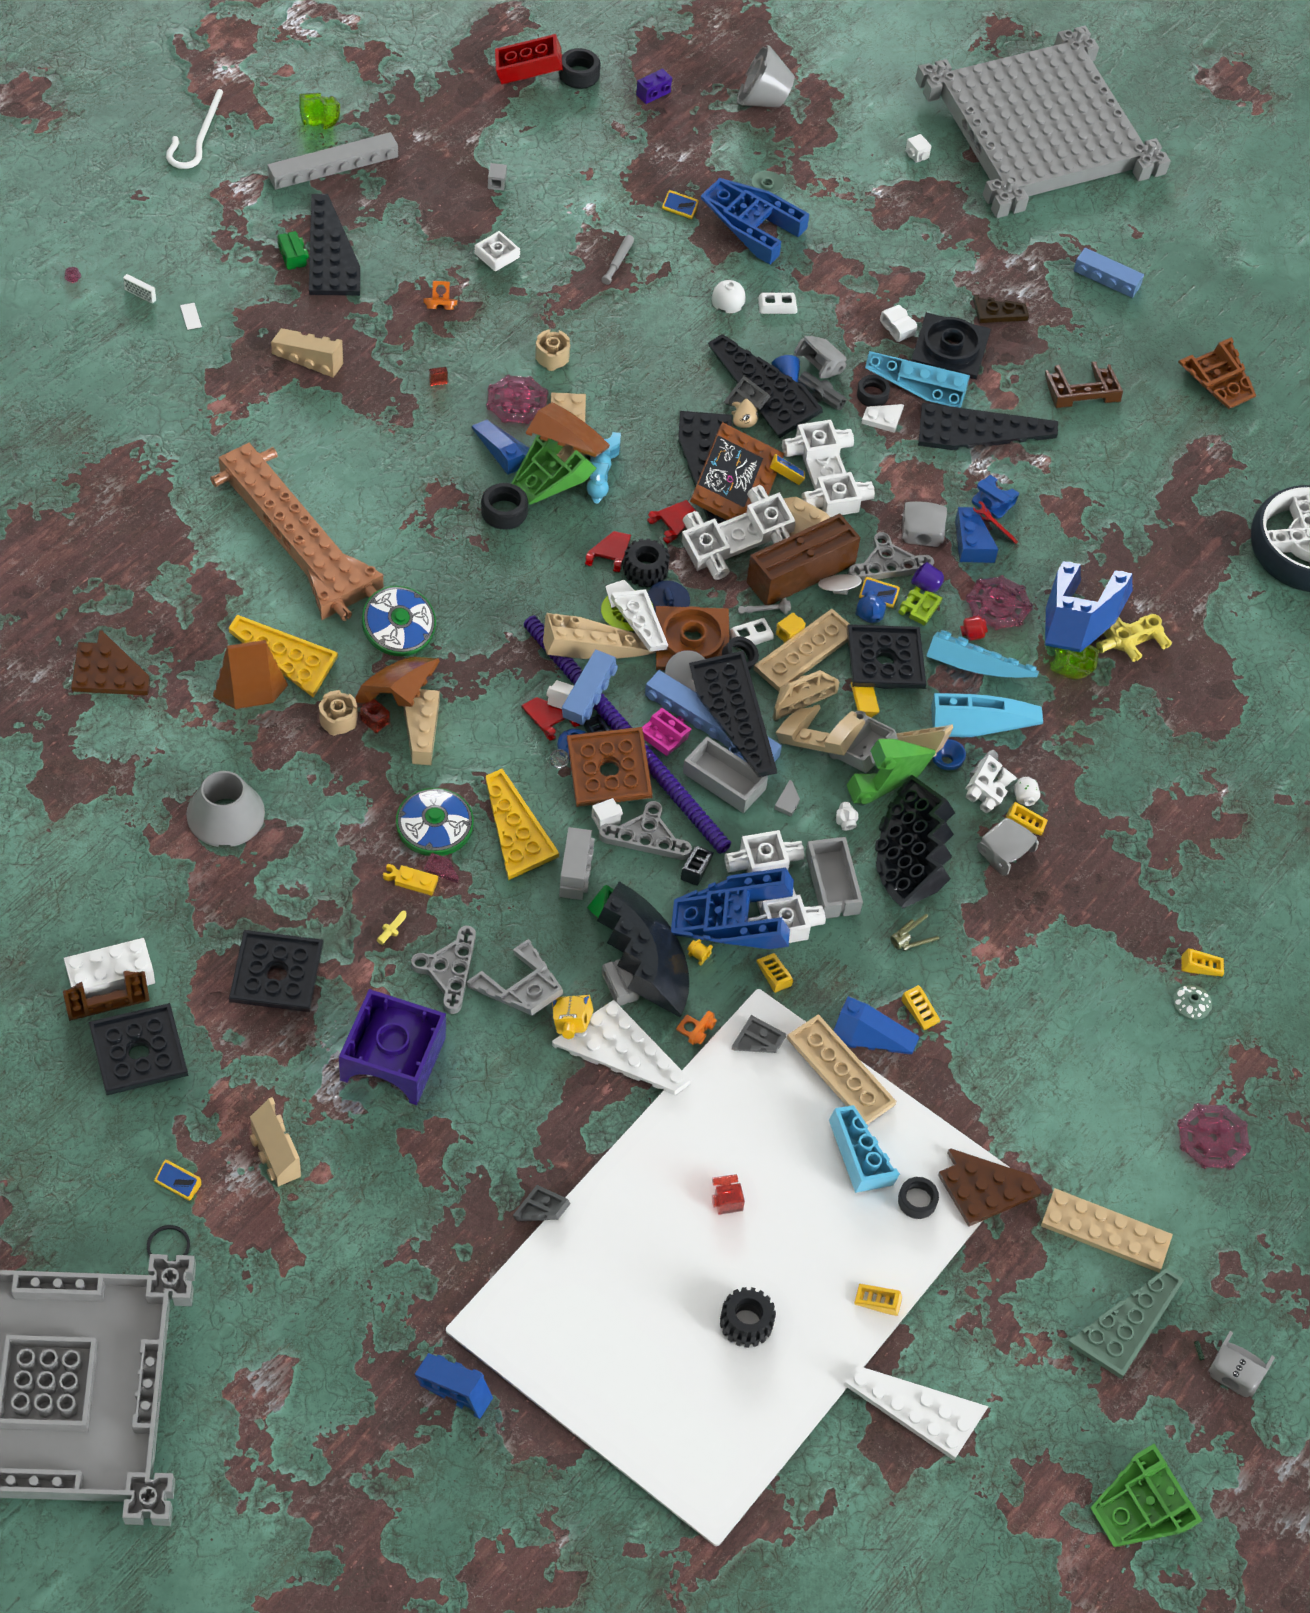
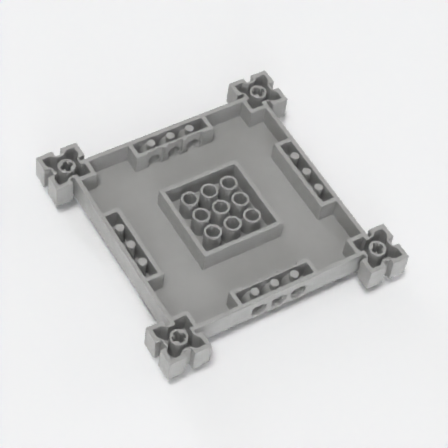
M1086 25L1074 28L1073 32L1069 29L1058 32L1054 46L956 70H952L947 59L936 61L934 66L930 63L918 66L915 80L920 88H924L923 94L927 101L938 100L941 95L988 175L990 181H986L983 196L988 204L992 203L991 210L996 218L1008 216L1011 210L1013 214L1025 211L1029 200L1028 196L1133 170L1132 173L1137 181L1149 179L1151 174L1154 177H1158L1167 173L1171 161L1167 154L1161 151L1162 146L1157 138L1147 140L1145 143L1142 142L1095 67L1093 61L1096 59L1099 46L1094 39L1090 38L1091 33Z
M150 1254L149 1275L0 1270V1498L124 1502L122 1518L125 1525H144V1518H150L152 1525L171 1526L173 1507L171 1501H167V1499H174L175 1478L173 1473H155L153 1480L170 1301L173 1299L174 1306H192L194 1292L192 1281H195L196 1271L194 1256L176 1255V1261H169L168 1255Z

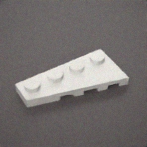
M646 589L612 593L610 599L649 652L667 650L668 643Z

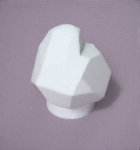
M842 802L836 813V823L841 825L844 831L857 827L858 812L849 802Z

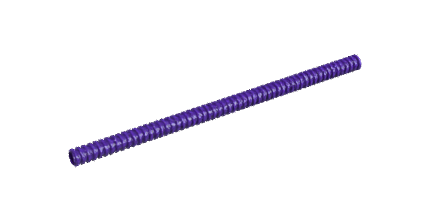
M535 615L530 616L525 620L523 627L527 629L530 635L537 640V643L546 652L543 643L544 625ZM549 655L554 663L560 667V670L575 685L583 670L574 662V659L571 657ZM601 693V699L598 705H594V709L612 730L632 728L605 695ZM645 743L649 773L663 787V790L670 795V798L673 799L677 806L681 808V811L688 816V819L695 824V827L706 837V840L713 845L717 853L726 852L731 846V841L724 836L723 832H720V829L713 823V820L706 815L705 811H702L703 809L699 804L695 802L687 790L681 786V783L674 778V775L671 774Z

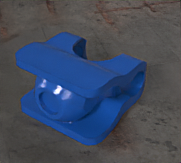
M989 475L978 482L977 488L979 492L972 498V503L982 508V505L978 502H983L992 516L999 519L1016 503L1019 492L1014 489L1004 491L997 488L996 482L998 479Z

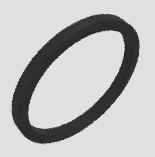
M165 1225L157 1228L147 1240V1252L150 1257V1254H152L150 1243L153 1237L160 1231L173 1229L182 1233L187 1240V1248L183 1255H188L190 1250L188 1234L182 1228L174 1225Z

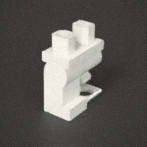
M988 755L979 762L977 771L965 788L968 790L966 798L971 802H975L977 799L982 801L980 809L985 813L990 812L1002 802L1008 792L1005 787L1017 779L1007 769L1001 768L1002 764L991 755ZM988 763H992L995 768H992Z

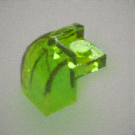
M321 93L299 94L300 116L304 125L318 126L320 124L326 130L337 123L340 116V103L334 96L329 98L321 96Z
M1088 645L1081 652L1056 648L1055 660L1050 663V668L1052 671L1069 679L1079 680L1086 678L1097 668L1099 649Z

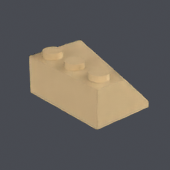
M271 1097L250 1116L252 1129L250 1140L254 1147H258L260 1151L258 1155L262 1164H267L269 1168L267 1169V1174L270 1180H275L279 1187L301 1177L300 1158L288 1133L284 1134L285 1127L281 1115L276 1116L275 1102L273 1097Z

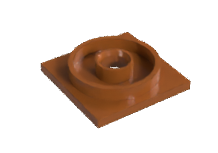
M656 606V616L668 643L667 650L656 651V670H665L669 659L681 651H694L705 659L722 655L724 646L729 642L728 608ZM687 631H697L702 637L698 640H691L685 637L684 633Z
M642 727L567 735L576 807L596 805L612 798L615 802L652 798ZM605 763H613L618 767L619 771L617 775L604 776L601 774L600 768Z

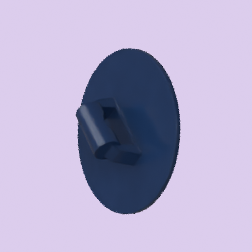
M661 581L654 584L648 591V596L653 604L655 613L656 606L689 607L690 605L688 591L677 582Z

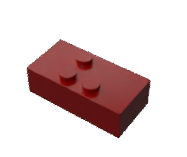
M556 34L495 49L496 72L501 84L563 70L562 51Z

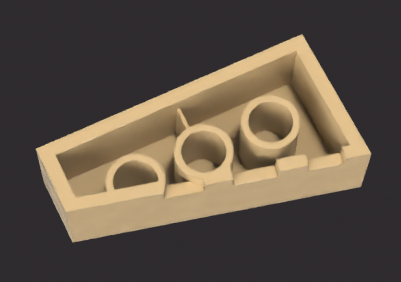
M281 328L271 341L272 354L334 378L343 365L342 340L331 341L329 337L324 336L322 339L315 338L313 334L305 336L301 332Z
M419 689L421 693L413 699L414 705L412 707L403 706L412 764L432 765L440 691Z

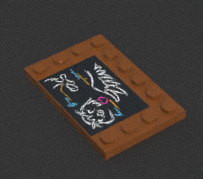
M722 422L689 502L725 520L747 513V505L752 504L747 495L748 491L753 487L761 485L769 496L777 472L770 468L771 462L775 454L783 458L785 453Z

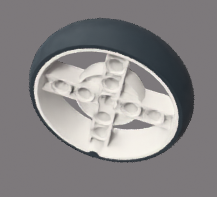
M1299 485L1280 490L1263 502L1252 521L1251 542L1257 559L1271 576L1287 586L1310 592V567L1300 564L1283 554L1292 552L1296 557L1310 563V485ZM1290 510L1294 521L1288 529L1267 531L1266 522L1268 519L1280 512Z

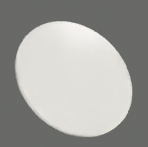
M840 574L820 580L818 586L821 589L833 591L834 594L847 595L848 590L859 586L862 580L858 576Z

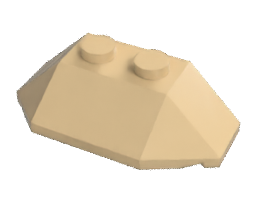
M798 497L783 498L795 519L794 532L789 533L790 536L830 518L826 512Z
M819 670L807 676H801L791 683H785L780 688L775 704L774 721L795 712L801 707L805 708L838 693L840 682L838 679Z
M951 724L896 733L898 740L935 750L934 756H936L937 752L943 748L954 727Z

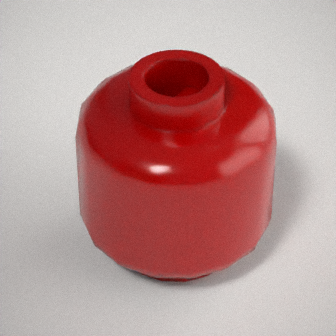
M980 616L966 618L963 620V626H960L962 636H966L969 641L982 639L985 637V633L988 632L985 618L982 619Z

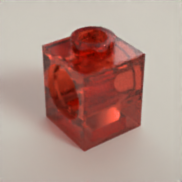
M376 699L365 703L361 707V721L375 733L390 723V712Z

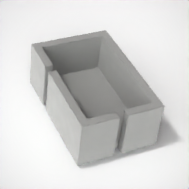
M568 827L559 897L583 900V893L588 892L595 838H591L592 830Z

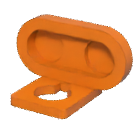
M433 281L432 298H423V303L427 305L428 309H437L438 305H442L446 310H454L458 300L449 299V281ZM438 285H444L446 288L443 297H439V294L436 292Z
M708 1011L700 1022L686 1015L676 1030L687 1036L690 1044H701L706 1037L704 1032L707 1029L712 1030L717 1019H715L714 1013ZM686 1023H693L695 1029L691 1032L686 1031L684 1025Z

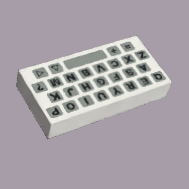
M128 274L123 277L126 291L152 304L156 301L154 287Z

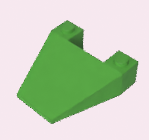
M537 435L511 484L517 485L526 493L528 503L531 505L585 482L597 468L577 450L564 462L557 455L563 446L557 445L558 442L549 438L547 441L540 439L541 436Z
M878 739L870 752L877 769L880 770L878 773L854 774L846 786L853 803H871L902 786L911 775L915 777L920 776L935 755V750L897 739Z

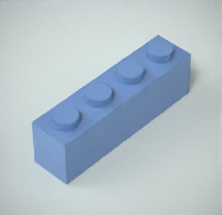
M1084 248L1078 256L1074 267V272L1131 298L1134 297L1140 288L1144 274L1087 248Z
M595 649L562 706L563 718L584 725L586 719H590L594 705H598L601 699L602 691L608 688L610 677L616 674L618 668L616 657Z

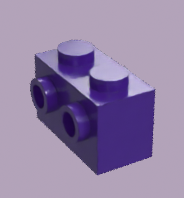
M663 68L637 80L636 95L645 104L652 102L671 92L672 77Z

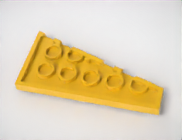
M237 615L229 626V633L242 643L266 640L283 675L311 697L315 696L338 658V652Z
M500 769L486 775V785L508 881L558 858V850L504 770Z

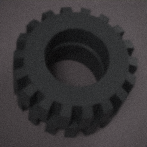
M647 538L646 540L639 539L638 542L633 541L632 545L629 544L625 550L624 575H627L626 578L632 580L634 585L637 583L640 587L643 585L650 587V585L663 581L667 577L670 555L668 549L664 548L662 543L659 544L657 540L651 541ZM641 562H650L652 564H644Z
M742 1287L740 1292L736 1289L733 1291V1295L729 1294L726 1301L724 1300L720 1316V1327L723 1328L722 1333L724 1336L729 1335L728 1340L730 1342L736 1341L735 1345L737 1346L745 1344V1348H749L750 1344L756 1347L759 1341L764 1343L766 1338H769L776 1317L775 1305L773 1302L770 1303L771 1298L768 1295L763 1296L764 1292L762 1290L756 1292V1288L751 1287V1290H747V1287ZM748 1310L755 1313L759 1321L754 1324H745L737 1318L736 1314L740 1311Z

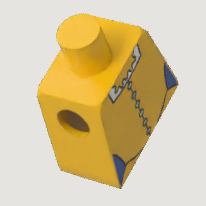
M590 995L558 997L552 1001L553 1018L557 1033L562 1034L566 1039H571L575 1033L586 1031L594 1010Z

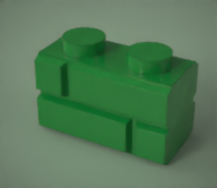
M296 231L289 232L288 234H279L277 236L278 247L287 269L305 267L307 265L306 259H309L307 249L303 248V238L299 237Z

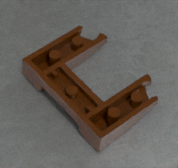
M1092 361L1091 367L1096 382L1075 385L1068 384L1060 365L1055 366L1054 370L1056 372L1051 375L1046 370L1045 377L1055 407H1072L1073 401L1103 398L1104 403L1121 402L1123 390L1111 365L1108 364L1107 369H1101L1097 367V362Z
M123 971L124 990H114L111 993L94 995L88 999L85 997L82 982L77 983L68 990H64L63 997L69 1021L150 1001L145 972Z

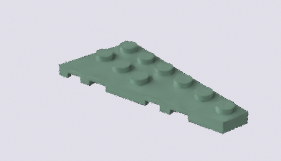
M1167 1268L1164 1269L1139 1290L1137 1289L1128 1298L1122 1300L1100 1316L1090 1326L1085 1327L1075 1337L1070 1338L1066 1344L1122 1379L1185 1279Z

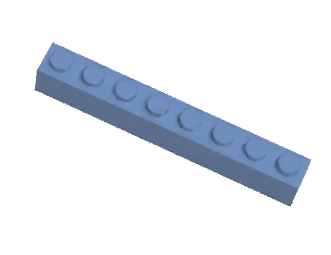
M660 670L646 683L645 695L650 700L657 702L663 708L681 716V718L683 717L684 720L691 723L695 728L701 729L711 738L722 742L726 747L729 748L731 745H734L697 697L696 692ZM768 737L774 761H776L780 757L782 745Z

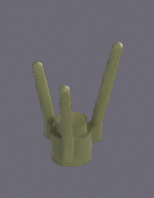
M928 914L923 915L915 922L911 919L899 931L894 933L890 937L893 946L898 950L902 948L906 951L911 947L939 940V936L909 943L911 937L908 932L925 920Z

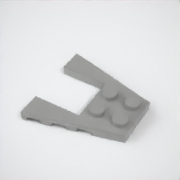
M528 939L514 948L513 952L516 957L534 970L532 973L505 990L481 971L466 981L467 987L531 1016L563 994L562 987L554 975L550 973L547 965L542 961L539 953Z

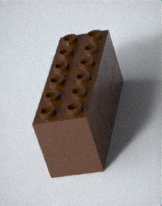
M839 513L751 554L746 582L764 605H772L854 565L861 537Z

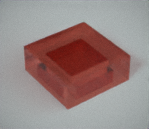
M446 367L429 369L430 386L448 383Z

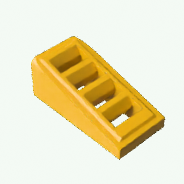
M1016 802L1009 808L1005 817L1027 828L1031 833L1040 836L1048 821Z
M1188 948L1181 957V970L1189 973L1222 977L1224 975V958Z
M775 953L756 960L774 993L792 986L793 978ZM770 960L773 961L772 963H769L767 965L764 964L765 962H768ZM776 966V968H774V969H771V970L768 969V968H770V967Z
M919 985L903 993L901 1001L923 1030L940 1022V1018ZM924 1009L926 1010V1011H925L924 1013H922V1014L919 1013L920 1011H922V1010H924ZM929 1015L931 1016L930 1019H928V1020H926V1021L923 1020L924 1018L928 1017Z
M859 1284L854 1303L861 1307L898 1316L902 1294L899 1290ZM865 1291L869 1292L867 1300H863ZM876 1294V1300L872 1302L873 1295ZM882 1296L885 1297L884 1303H881ZM891 1299L894 1300L893 1305H889Z

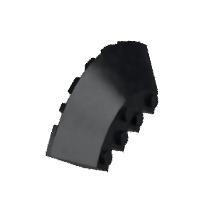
M913 775L903 783L897 791L898 795L894 801L890 802L887 806L886 816L882 817L879 825V830H881L880 839L876 841L875 850L878 851L876 867L881 882L887 893L902 909L937 893L951 879L943 866L952 858L945 843L954 834L946 822L955 814V811L946 798Z
M619 881L604 905L597 922L613 930L607 944L624 952L617 966L634 975L627 989L681 1017L689 994V971L681 944L676 935L671 932V927L663 916L645 898Z

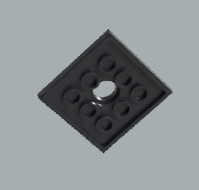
M926 312L911 361L970 375L971 379L977 380L991 328L971 324L961 318L943 317ZM945 339H949L953 342L958 341L959 344H950L946 342Z
M847 625L852 687L926 689L920 627ZM888 657L893 661V664H881L877 658Z
M244 930L229 1002L310 1012L324 940ZM281 968L286 971L287 976L278 981L277 979H269L267 974L272 969Z
M170 1003L89 1022L106 1096L189 1076ZM136 1046H145L149 1050L148 1056L138 1059H132L129 1053Z

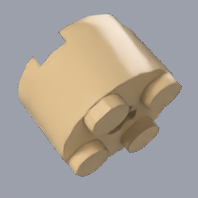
M550 330L541 332L536 341L535 359L540 365L546 367L548 371H555L557 368L563 367L569 362L570 338L562 331H559V333L550 332Z
M340 690L330 691L325 694L319 704L320 724L330 735L335 736L347 733L355 729L357 725L356 699L351 694L341 693Z

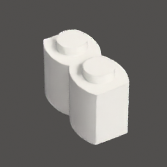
M900 305L881 312V323L889 330L897 342L915 335L917 324Z

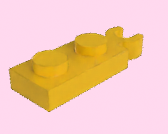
M387 864L386 870L392 873H383V879L386 881L395 880L396 886L431 896L438 882L437 875L402 865L398 870L394 865Z

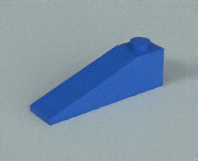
M489 420L473 425L472 429L507 475L518 471L530 448Z
M849 996L834 1028V1032L847 1047H868V1050H875V1048L886 1049L888 1052L913 1054L920 1037L868 1004Z

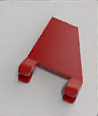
M684 500L660 511L649 512L648 516L650 518L647 521L652 525L660 519L663 520L670 529L664 532L666 537L663 538L664 542L668 544L676 539L686 527L683 518L688 513L696 512V510L687 500Z
M978 502L982 505L980 510H976L973 507V510L980 514L983 521L991 522L1013 543H1018L1015 537L992 517L991 512L983 502Z
M613 531L587 552L585 565L592 566L594 557L598 556L615 560L613 571L620 572L631 535Z
M538 697L523 704L522 709L541 728L549 741L556 738L554 735L556 730L552 726L566 719L563 718L562 709L548 705V701ZM569 720L573 727L581 725Z

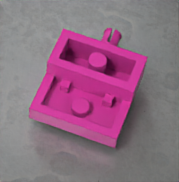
M663 708L653 714L650 721L642 727L644 740L666 756L685 742L692 730L684 724L683 717L678 716L676 718Z

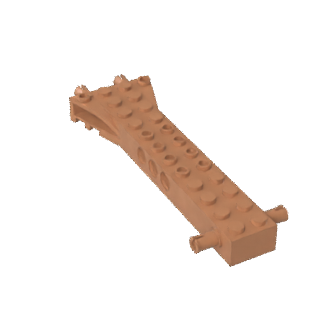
M249 442L220 456L219 466L221 473L210 477L214 487H217L228 481L308 577L315 596L321 620L335 613L343 621H346V618L350 619L352 612L349 611L348 606L367 596L370 598L375 592L383 588V574L378 572L375 567L368 566L351 556L343 554L266 463L278 457L274 447L259 453Z

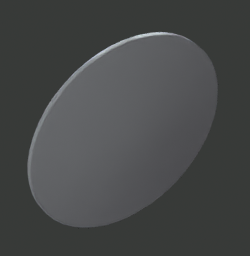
M694 651L678 652L669 659L665 668V674L696 692L689 663L704 660L705 658Z

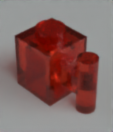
M737 1174L712 1178V1184L716 1186L715 1194L712 1195L713 1207H717L718 1215L743 1211L745 1200L741 1183H737Z

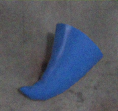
M783 355L772 361L771 364L778 368L781 373L789 375L798 383L799 358L793 355Z

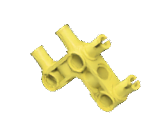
M1150 614L1141 617L1138 621L1131 624H1126L1118 617L1116 623L1103 633L1107 639L1097 642L1096 647L1100 653H1104L1112 648L1125 651L1132 662H1135L1142 657V654L1135 647L1136 645L1150 639H1155L1161 648L1165 649L1170 647L1172 642L1164 633V628L1161 625L1162 619L1156 614Z

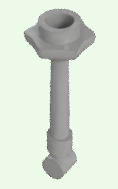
M783 598L777 605L740 606L737 611L739 614H743L745 612L753 613L756 611L780 609L786 615L788 611H791L790 600Z

